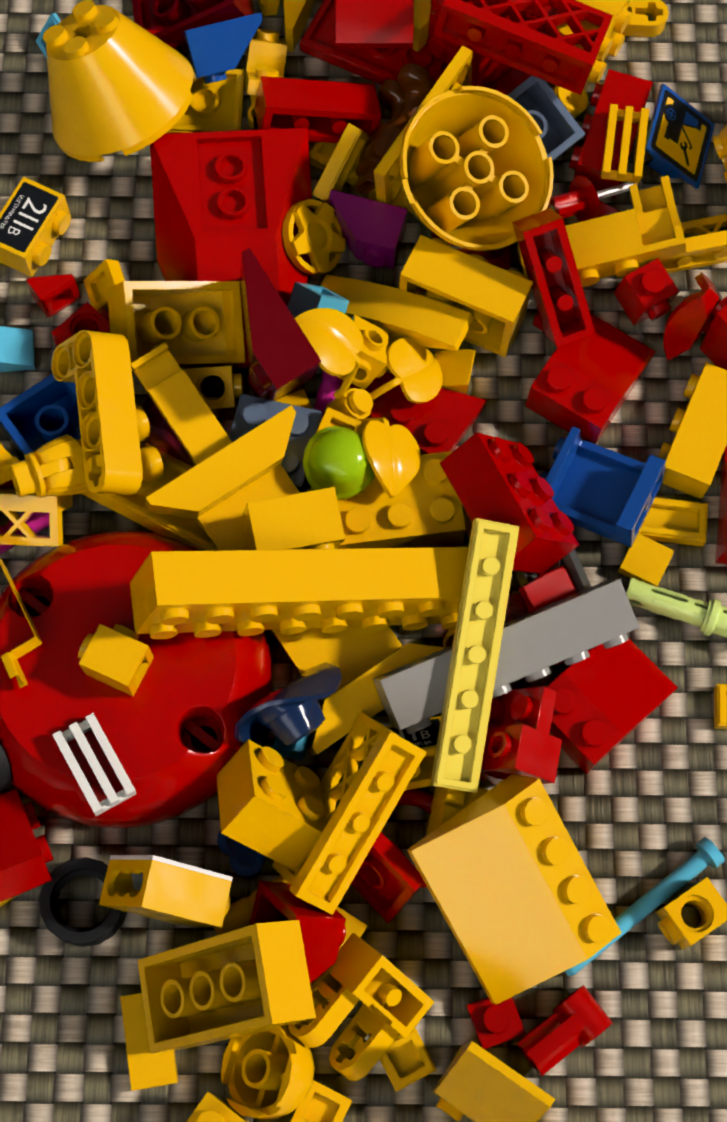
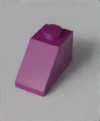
M331 189L329 205L334 209V214L341 227L342 236L354 257L372 267L380 268L385 266L394 269L406 230L407 209Z

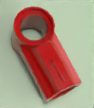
M584 985L552 1009L554 1013L541 1024L539 1023L516 1043L522 1054L540 1076L547 1073L578 1046L581 1048L586 1046L613 1023Z

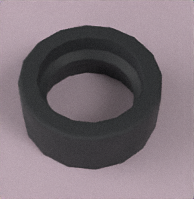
M88 857L70 859L51 872L52 881L43 884L39 896L40 915L47 929L65 943L80 947L99 945L113 937L124 923L127 912L109 908L108 914L101 923L92 928L78 929L69 926L63 921L58 911L60 892L70 880L88 875L96 877L104 883L108 865L103 861Z

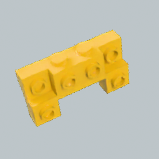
M669 175L661 177V185L638 191L637 184L629 185L633 209L565 225L582 287L594 285L600 281V278L613 275L624 277L646 265L647 261L686 252V242ZM520 252L524 276L526 277V279H528L526 268Z

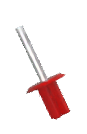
M578 175L572 179L569 192L550 198L547 209L551 208L563 218L575 215L581 222L598 217L599 200L630 191L629 185L637 183L627 182L596 191L594 185L587 177ZM640 181V184H637L638 188L642 187V181Z

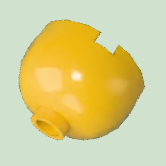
M286 1025L231 1038L223 1054L221 1067L222 1084L228 1085L229 1093L232 1099L226 1098L230 1107L241 1116L260 1119H275L293 1112L307 1098L313 1085L315 1070L313 1055L310 1048L293 1036Z

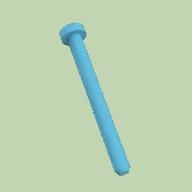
M702 838L695 844L698 851L614 919L621 931L620 935L591 958L564 971L567 976L577 974L709 865L715 869L725 862L719 849L708 838Z

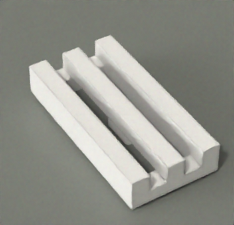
M91 713L85 717L86 720L79 724L75 722L69 725L68 730L64 732L58 731L52 734L95 816H98L137 793L94 713ZM92 730L123 790L115 793L84 733ZM76 739L107 799L101 802L97 800L67 744L69 741Z

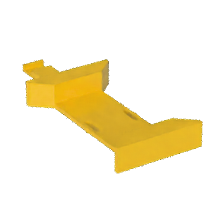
M165 342L132 362L131 369L196 466L147 496L145 506L151 513L197 519L218 551L248 550L241 518L247 502L300 493L281 465L296 411L291 405L232 442L184 369L180 368ZM362 626L348 627V629L338 633H323L321 628H307L306 631L293 635L281 634L280 629L271 630L300 674L309 668L325 662L340 668L342 680L337 691L326 698L318 699L325 720L315 731L311 732L307 747L311 755L319 754L348 734L361 712L373 717L384 709L373 678L444 649L443 647L407 643L402 646L390 626L375 632H365Z

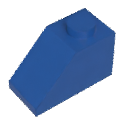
M261 12L182 31L189 60L196 78L203 77L205 84L227 79L226 71L236 68L263 20Z

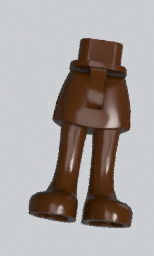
M413 63L404 64L397 75V81L388 79L381 84L378 96L385 108L391 111V116L388 123L381 124L373 130L364 146L355 170L358 179L354 187L357 192L368 194L375 189V168L435 85V79L424 67Z

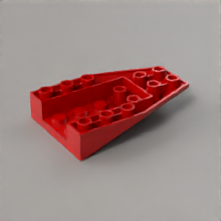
M308 127L168 133L150 144L157 262L165 281L240 282L242 252L250 247L287 306L295 282L307 284L310 276L300 271L291 262L286 253L282 235L283 222L288 210L300 201L312 199ZM295 222L293 227V236L298 234V227ZM300 255L306 263L311 265L308 255ZM241 298V309H242V322H243V335H244V348H245V362H246V363H243V364H231V365H233V368H249L248 355H247V345H246V336H245V327H244L243 308H242V298Z

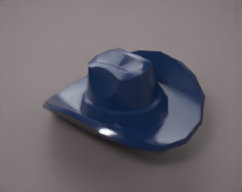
M327 662L305 670L287 686L265 696L256 702L235 723L234 738L242 744L248 739L257 744L264 740L269 732L272 731L285 745H290L315 731L325 720L318 699L326 698L337 691L342 680L340 668Z

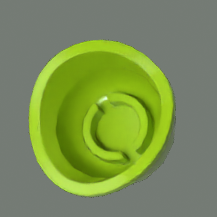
M339 426L327 427L317 432L306 445L303 456V469L305 477L313 490L335 487L337 500L348 499L364 490L375 477L364 452L362 435L354 430Z

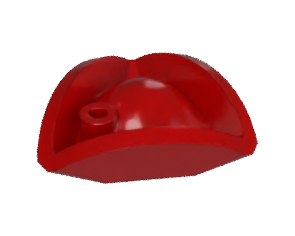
M702 272L695 277L702 290L687 296L671 313L665 324L663 347L667 361L694 346L711 320L713 309L722 300V296L714 284Z

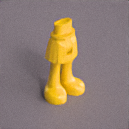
M136 405L139 442L142 445L149 439L150 425L144 409ZM68 434L48 442L33 453L26 454L25 460L9 464V473L18 497L36 493L41 498L45 497V495H76L87 493L88 491L85 481L81 439L76 440ZM152 445L140 448L143 469L142 481L153 483L161 480L164 476V467L159 451Z

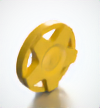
M308 199L294 204L288 210L283 222L282 235L284 247L291 262L296 268L308 275H320L331 271L339 262L341 254L345 251V239L342 236L341 227L334 214V209L326 202ZM308 207L315 209V212L313 213ZM294 222L298 227V234L293 236ZM300 255H308L311 265L306 263Z

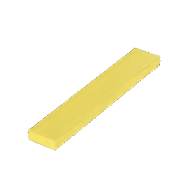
M479 518L473 520L430 785L474 793L478 792L520 526Z

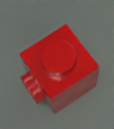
M659 258L624 276L614 291L615 297L634 326L648 318L654 321L668 313L672 309L670 303L679 293L678 288Z

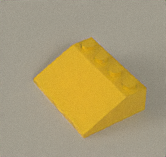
M511 774L407 849L492 1004L497 1005L588 960L621 934L617 923L539 778Z

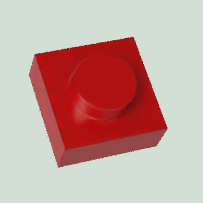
M488 997L466 1005L480 1047L483 1049L526 1034L512 997L497 1005L492 1004Z

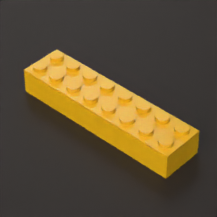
M469 547L153 551L130 582L135 634H150L152 639H168L175 637L178 633L194 632V636L198 638H208L221 634V631H237L240 636H254L263 633L265 630L280 629V633L284 635L299 634L306 631L307 628H321L323 633H338L348 629V627L362 626L365 632L384 630L390 625H402L403 630H418L427 627L428 624H441L443 629H450L456 627Z

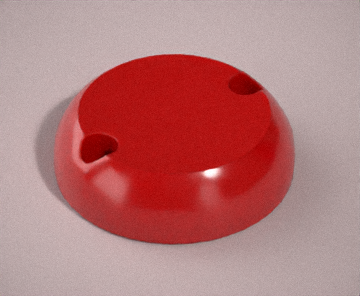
M139 531L97 533L63 543L25 566L12 581L36 627L42 644L17 659L28 683V686L26 685L20 688L16 677L10 679L1 656L34 637V634L10 584L8 583L0 593V744L11 765L12 784L30 800L64 819L95 827L112 829L136 828L161 823L201 805L218 792V773L243 745L234 738L235 723L256 702L271 694V656L265 631L254 636H240L237 631H221V634L208 638H198L194 636V632L178 633L175 637L168 639H152L150 634H138V641L149 646L154 658L134 697L87 676L80 667L79 662L81 659L78 658L80 646L89 633L94 635L99 624L111 629L114 628L115 624H118L135 632L130 582L151 552L200 551L174 538ZM33 609L39 615L32 617V613L30 611ZM91 713H94L137 793L98 816H95L52 734L58 731L64 732L68 730L69 725L75 722L78 724L86 720L85 717ZM92 730L84 733L115 793L123 790ZM208 733H211V734H213L214 736H216L217 740H215V739H214L212 736H210ZM193 736L210 750L199 751L195 749ZM76 739L69 741L67 744L97 800L101 802L107 799Z

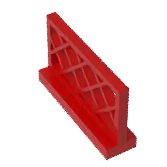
M444 0L433 33L434 36L458 46L463 45L475 53L579 95L582 94L613 17L611 14L576 0H498L500 4L487 6L484 0H471L474 5L464 2V0ZM551 6L556 8L560 14L548 16L543 7ZM531 9L537 19L524 21L519 12ZM507 14L511 20L501 17L500 15ZM585 20L600 26V28L585 31L579 21ZM568 24L574 34L561 36L555 26ZM544 29L547 35L536 30ZM581 44L583 49H580L573 45Z

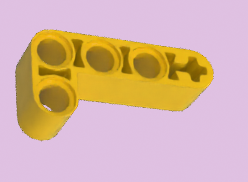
M81 330L55 348L51 369L55 380L75 383L86 485L92 493L135 495L142 484L143 469L128 341L121 334Z

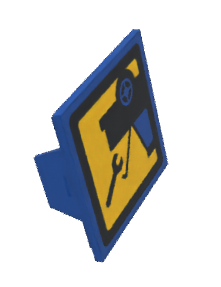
M664 83L660 86L646 139L645 151L654 157L648 165L662 176L669 175V179L682 178L692 187L698 189L715 124Z

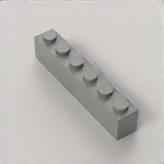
M621 579L603 581L504 623L492 698L511 691L509 683L525 677L526 682H532L551 673L549 666L564 660L567 666L590 657L588 650L600 644H603L604 649H608L628 641L627 633L640 627ZM453 645L373 678L392 728L398 730L405 728L407 734L414 733L432 724L430 717L442 713Z

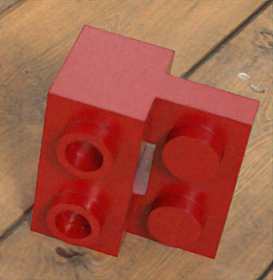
M545 686L513 689L506 694L492 698L480 780L497 785L511 774L539 778L542 784L555 783L562 739L549 734L557 691Z

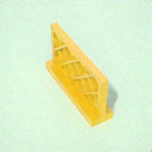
M463 45L461 46L416 112L422 105L439 93L459 89L461 86H472V50ZM410 120L375 168V189L370 192L367 199L406 208L404 204L405 192L400 174V149Z
M363 712L360 713L320 782L327 825L314 848L296 871L276 861L272 864L277 872L291 885L289 890L296 897L331 915L335 912L427 753ZM363 760V763L358 770L359 762ZM340 799V803L336 808V801Z

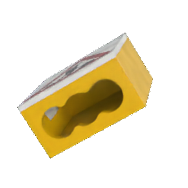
M110 855L99 905L176 925L222 928L224 917L230 908L229 892L233 877L155 855Z

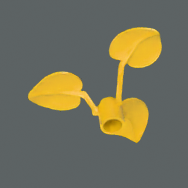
M315 308L299 314L295 317V320L322 361L319 367L332 376L346 375L341 387L333 393L335 399L327 404L326 410L329 407L365 423L362 431V445L366 457L389 498L397 496L420 469V448L413 435L404 426L399 424L390 426L386 418L367 417L371 413L373 400L399 384L404 396L411 403L422 404L436 397L443 382L442 369L438 361L434 359L433 354L426 347H422L410 338H400L391 343L387 349V366L396 378L371 393L357 388L348 390L362 363L361 359L356 355L364 345L363 336L359 328L349 316L331 308Z

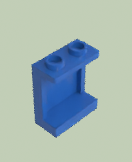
M573 426L567 438L560 437L552 456L555 462L550 471H543L540 477L549 483L554 492L553 501L558 509L565 513L574 525L632 547L665 479L666 460L650 454L645 464L583 440L581 438V429Z

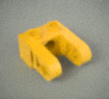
M352 933L339 949L336 963L321 974L311 986L316 1018L289 1024L288 1029L293 1036L307 1047H319L332 1036L360 1000L363 1005L335 1041L329 1054L330 1064L336 1071L350 1081H357L364 1078L372 1070L399 1034L405 1039L409 1036L433 1005L434 1001L381 953L355 933ZM367 1035H369L370 1037H369V1039L366 1041V1040H365V1037H366Z

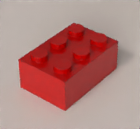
M476 432L441 461L440 465L472 522L474 519L479 518L520 526L513 570L543 574L579 546L572 533L574 531L573 523L556 506L552 499L554 492L551 486L536 472L532 465L534 462L533 455L525 445L520 442L516 443L501 439L500 437Z

